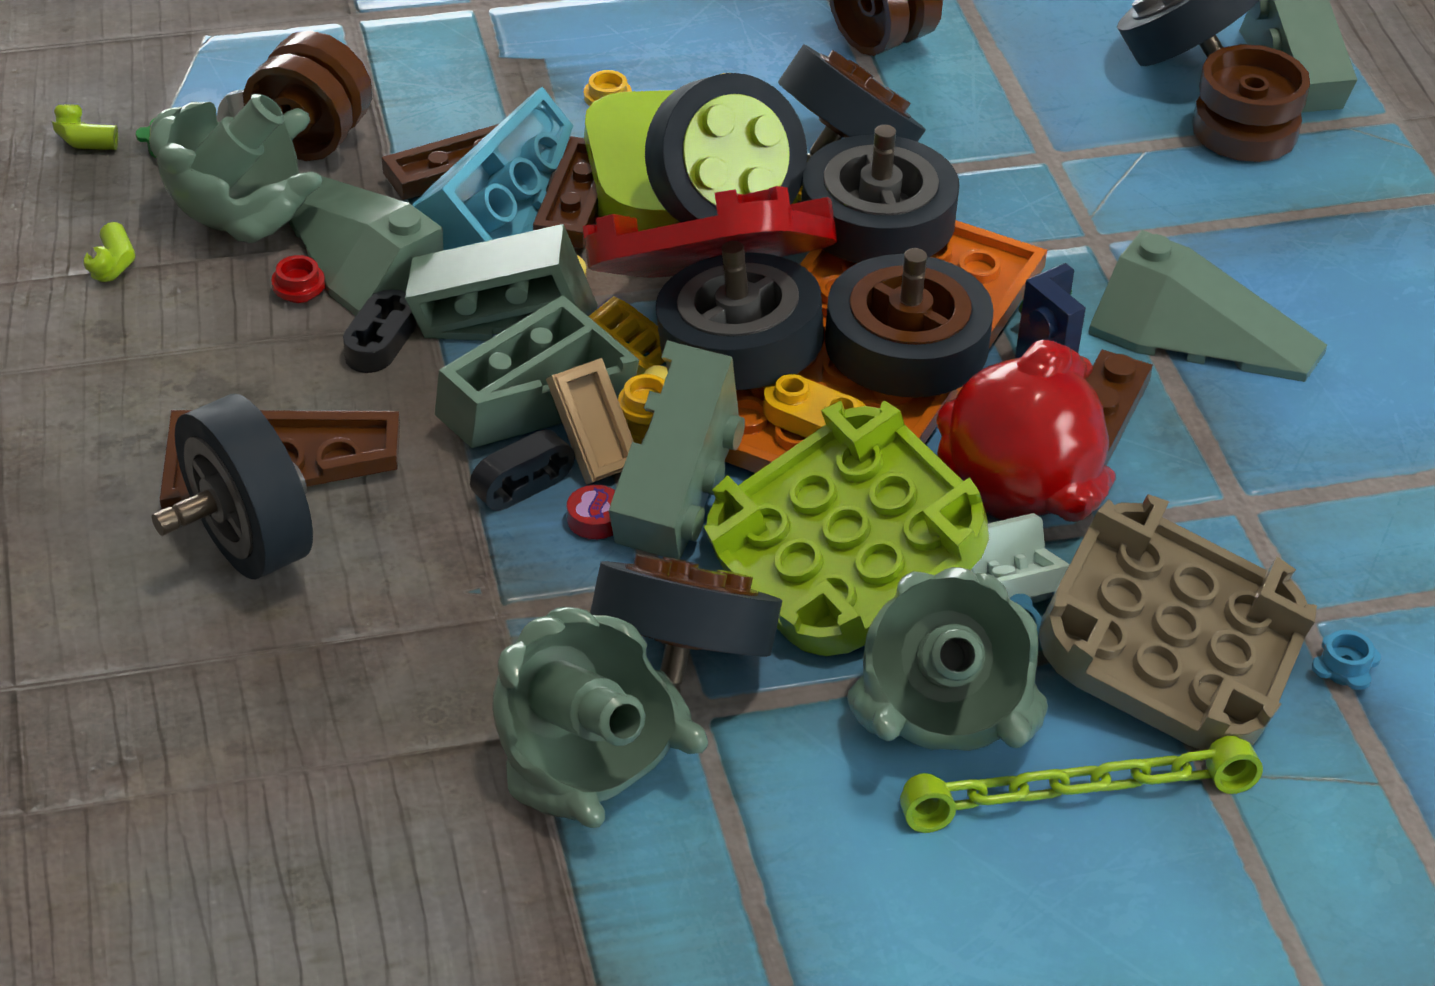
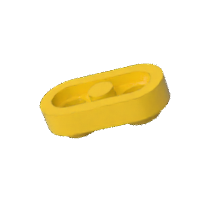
M787 374L781 376L775 384L765 387L763 413L772 424L807 438L826 425L821 412L822 409L839 401H842L844 409L866 405L850 395L800 375Z

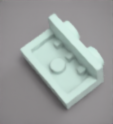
M1031 513L989 523L988 544L982 558L972 567L971 571L975 574L984 573L997 578L1006 587L1008 599L1015 594L1028 595L1032 602H1041L1049 599L1052 596L1051 592L1057 590L1070 564L1045 549L1042 518Z

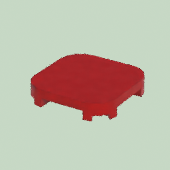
M774 186L767 190L743 195L738 194L736 189L716 192L715 200L718 215L638 231L637 218L617 214L596 218L597 225L583 226L588 269L634 277H670L696 262L722 255L721 247L729 241L741 242L744 245V252L765 253L780 257L821 249L837 242L832 201L829 197L790 204L788 187Z

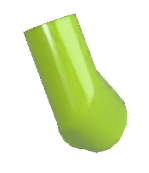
M58 104L55 107L56 121L52 122L53 130L70 146L78 149L117 150V125L86 124L81 122L82 109L79 105Z
M118 222L107 223L101 228L99 234L104 247H93L97 253L95 258L88 253L84 257V267L91 273V277L94 280L100 282L113 281L135 260V251L126 230Z

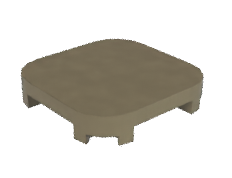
M1147 494L1143 503L1121 502L1114 505L1108 499L1097 511L1042 617L1038 636L1044 656L1059 675L1077 688L1189 746L1200 750H1209L1214 741L1224 736H1236L1248 741L1253 746L1281 706L1279 701L1306 635L1315 623L1317 605L1307 604L1303 593L1290 579L1296 569L1276 556L1267 571L1163 518L1162 516L1169 503L1167 500Z

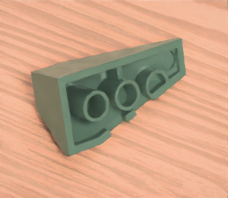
M321 176L323 182L320 188L307 196L305 202L289 221L296 237H300L304 242L308 257L314 259L318 267L323 271L325 289L329 296L355 316L367 300L377 292L390 289L406 292L413 257L444 251L442 227L410 203Z

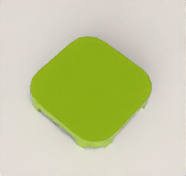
M675 90L631 91L609 94L594 101L586 110L584 140L598 195V217L617 214L637 218L638 231L680 223L667 212L656 197L649 182L645 164V143L650 123L660 105ZM797 195V197L795 198V200L793 201L792 204L797 203V201H798V195Z
M839 401L822 409L821 412L826 425L741 484L737 485L727 475L712 489L716 499L707 515V525L704 526V529L722 568L725 571L753 577L751 589L782 600L777 629L788 641L804 652L831 656L850 653L864 646L866 635L873 619L882 607L895 597L898 582L903 576L913 571L936 575L950 567H962L971 570L982 558L989 541L987 516L980 492L969 477L963 481L904 424L901 411L886 401L881 403L880 408L862 406L844 409L842 401Z

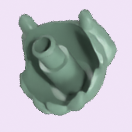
M254 93L251 95L249 102L235 117L227 116L220 122H217V109L214 103L191 102L183 107L165 109L159 113L150 125L149 142L150 149L156 156L159 174L167 192L177 206L190 218L209 228L225 231L237 241L256 243L262 238L273 235L279 228L291 220L295 212L305 202L307 196L320 188L323 182L322 177L316 172L299 173L297 156L292 140L305 130L310 122L309 114L300 108H295L283 114L281 108L271 98Z
M950 567L936 575L916 571L910 572L900 579L895 597L882 607L869 627L863 656V675L851 687L847 696L851 712L869 733L876 734L879 738L888 742L901 736L913 744L930 750L970 751L986 747L1001 739L1010 747L1021 748L1042 727L1048 708L1045 695L1038 690L1035 684L1038 658L1037 625L1021 605L1008 599L1006 587L991 575L984 573L975 574L971 570L962 567Z
M559 607L550 611L546 616L538 617L527 623L516 643L509 645L501 652L497 665L499 675L493 691L492 711L498 737L507 756L506 774L508 791L521 804L530 806L548 815L568 818L574 821L578 820L582 825L589 828H598L605 821V810L600 802L618 795L653 770L670 748L679 749L687 754L703 753L707 748L708 739L704 729L692 721L691 713L685 700L665 672L653 669L646 655L647 643L632 624L607 615H592L587 610L575 607Z

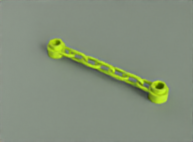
M1224 736L1214 741L1209 750L1187 752L1180 756L1107 762L1099 766L1025 772L1017 776L945 782L932 774L922 773L911 777L905 783L900 796V805L908 825L913 830L930 833L946 827L953 820L956 810L970 809L979 805L1059 797L1062 794L1074 795L1098 791H1113L1135 788L1143 784L1153 785L1208 778L1213 779L1220 791L1228 794H1237L1252 788L1259 781L1263 773V765L1248 741L1236 736ZM1206 760L1207 769L1192 771V766L1189 762ZM1172 765V773L1151 775L1152 767ZM1130 769L1132 779L1111 781V775L1108 772ZM1091 775V783L1070 785V778ZM1049 779V784L1052 788L1030 791L1027 782ZM1009 785V793L988 795L987 788ZM967 790V796L970 799L954 801L951 791Z

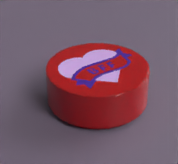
M589 485L574 491L567 500V523L569 528L575 534L588 539H604L613 536L609 508L615 490L603 485Z

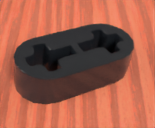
M390 289L373 294L350 323L343 335L345 361L351 369L363 373L378 372L388 367L395 359L416 327V319L405 299L406 292Z
M544 429L537 431L482 459L471 474V490L492 510L500 511L509 508L561 481L574 464V450L553 430Z

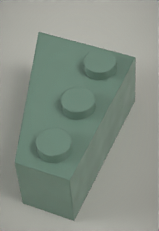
M1258 0L1247 11L1239 30L1247 45H1262L1283 51L1299 60L1309 72L1310 88L1306 105L1301 113L1343 109L1357 82V77L1330 1Z
M564 224L413 257L405 296L424 338L488 341L493 338V334L503 332L562 295L587 316L597 310V302Z
M562 295L441 368L438 375L434 415L471 448L561 424L562 420L546 381L548 377L602 358L618 399L625 383L630 378L636 376L639 359Z
M667 341L661 358L666 361L668 374L661 394L652 391L648 394L644 409L654 414L642 443L632 442L609 508V515L616 544L663 557L681 559L688 541H696L701 533L705 517L703 507L709 494L714 495L712 489L724 479L725 458L729 449H738L744 434L745 419L740 417L738 412L732 357Z

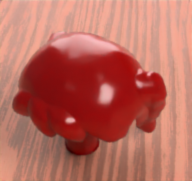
M1038 340L1028 348L1021 358L1006 360L982 369L964 384L956 399L945 403L938 412L936 423L942 437L938 446L937 456L963 481L969 477L980 492L985 513L999 520L1034 513L1039 517L1054 514L1060 516L1065 521L1078 522L1091 515L1092 511L1098 509L1116 481L1115 472L1109 466L1104 465L1108 456L1109 436L1103 406L1094 388L1085 380L1090 376L1093 366L1089 359L1080 356L1079 353L1065 345L1050 340Z

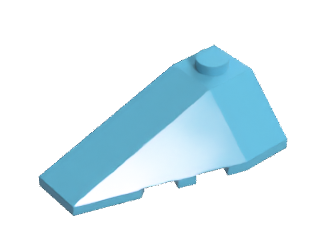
M541 87L431 185L412 206L442 227L443 249L448 250L533 231V223L547 193L546 189L552 172L556 171L565 152L573 128L572 123L546 90Z

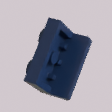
M1063 263L1026 280L1015 359L1021 358L1028 348L1038 340L1054 341L1071 348L1077 353L1079 352L1086 307L1071 296L1074 269L1067 263Z

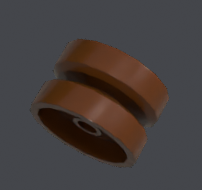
M829 0L835 22L847 42L861 54L871 56L893 49L902 44V42L908 43L935 31L941 20L943 0Z
M311 30L292 33L280 42L269 55L268 60L261 64L248 78L242 93L244 106L251 99V95L255 93L271 98L278 104L283 114L295 108H300L309 114L310 122L308 126L292 140L297 159L303 161L324 159L334 152L347 137L349 130L355 127L366 114L373 99L371 79L363 62L347 45L334 37Z
M1240 44L1223 47L1208 56L1202 67L1199 83L1200 96L1196 101L1192 120L1193 133L1202 145L1218 155L1238 161L1262 162L1284 156L1292 151L1298 141L1302 124L1301 112L1306 105L1310 88L1309 72L1294 57L1283 51L1262 45Z

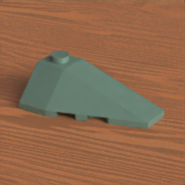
M1141 230L1120 255L1091 321L1088 333L1136 353L1155 356L1156 348L1188 353L1187 362L1204 364L1206 357L1235 361V365L1241 371L1303 382L1310 376L1327 349V344L1191 248L1173 242L1165 236L1152 234Z

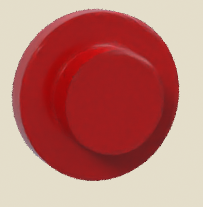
M304 255L289 256L282 259L276 265V271L271 278L272 289L278 297L293 303H304L318 296L323 291L325 276L318 267L317 262L311 257Z

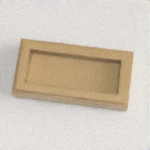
M600 358L548 377L546 379L586 485L622 472L631 444L634 441L603 359Z

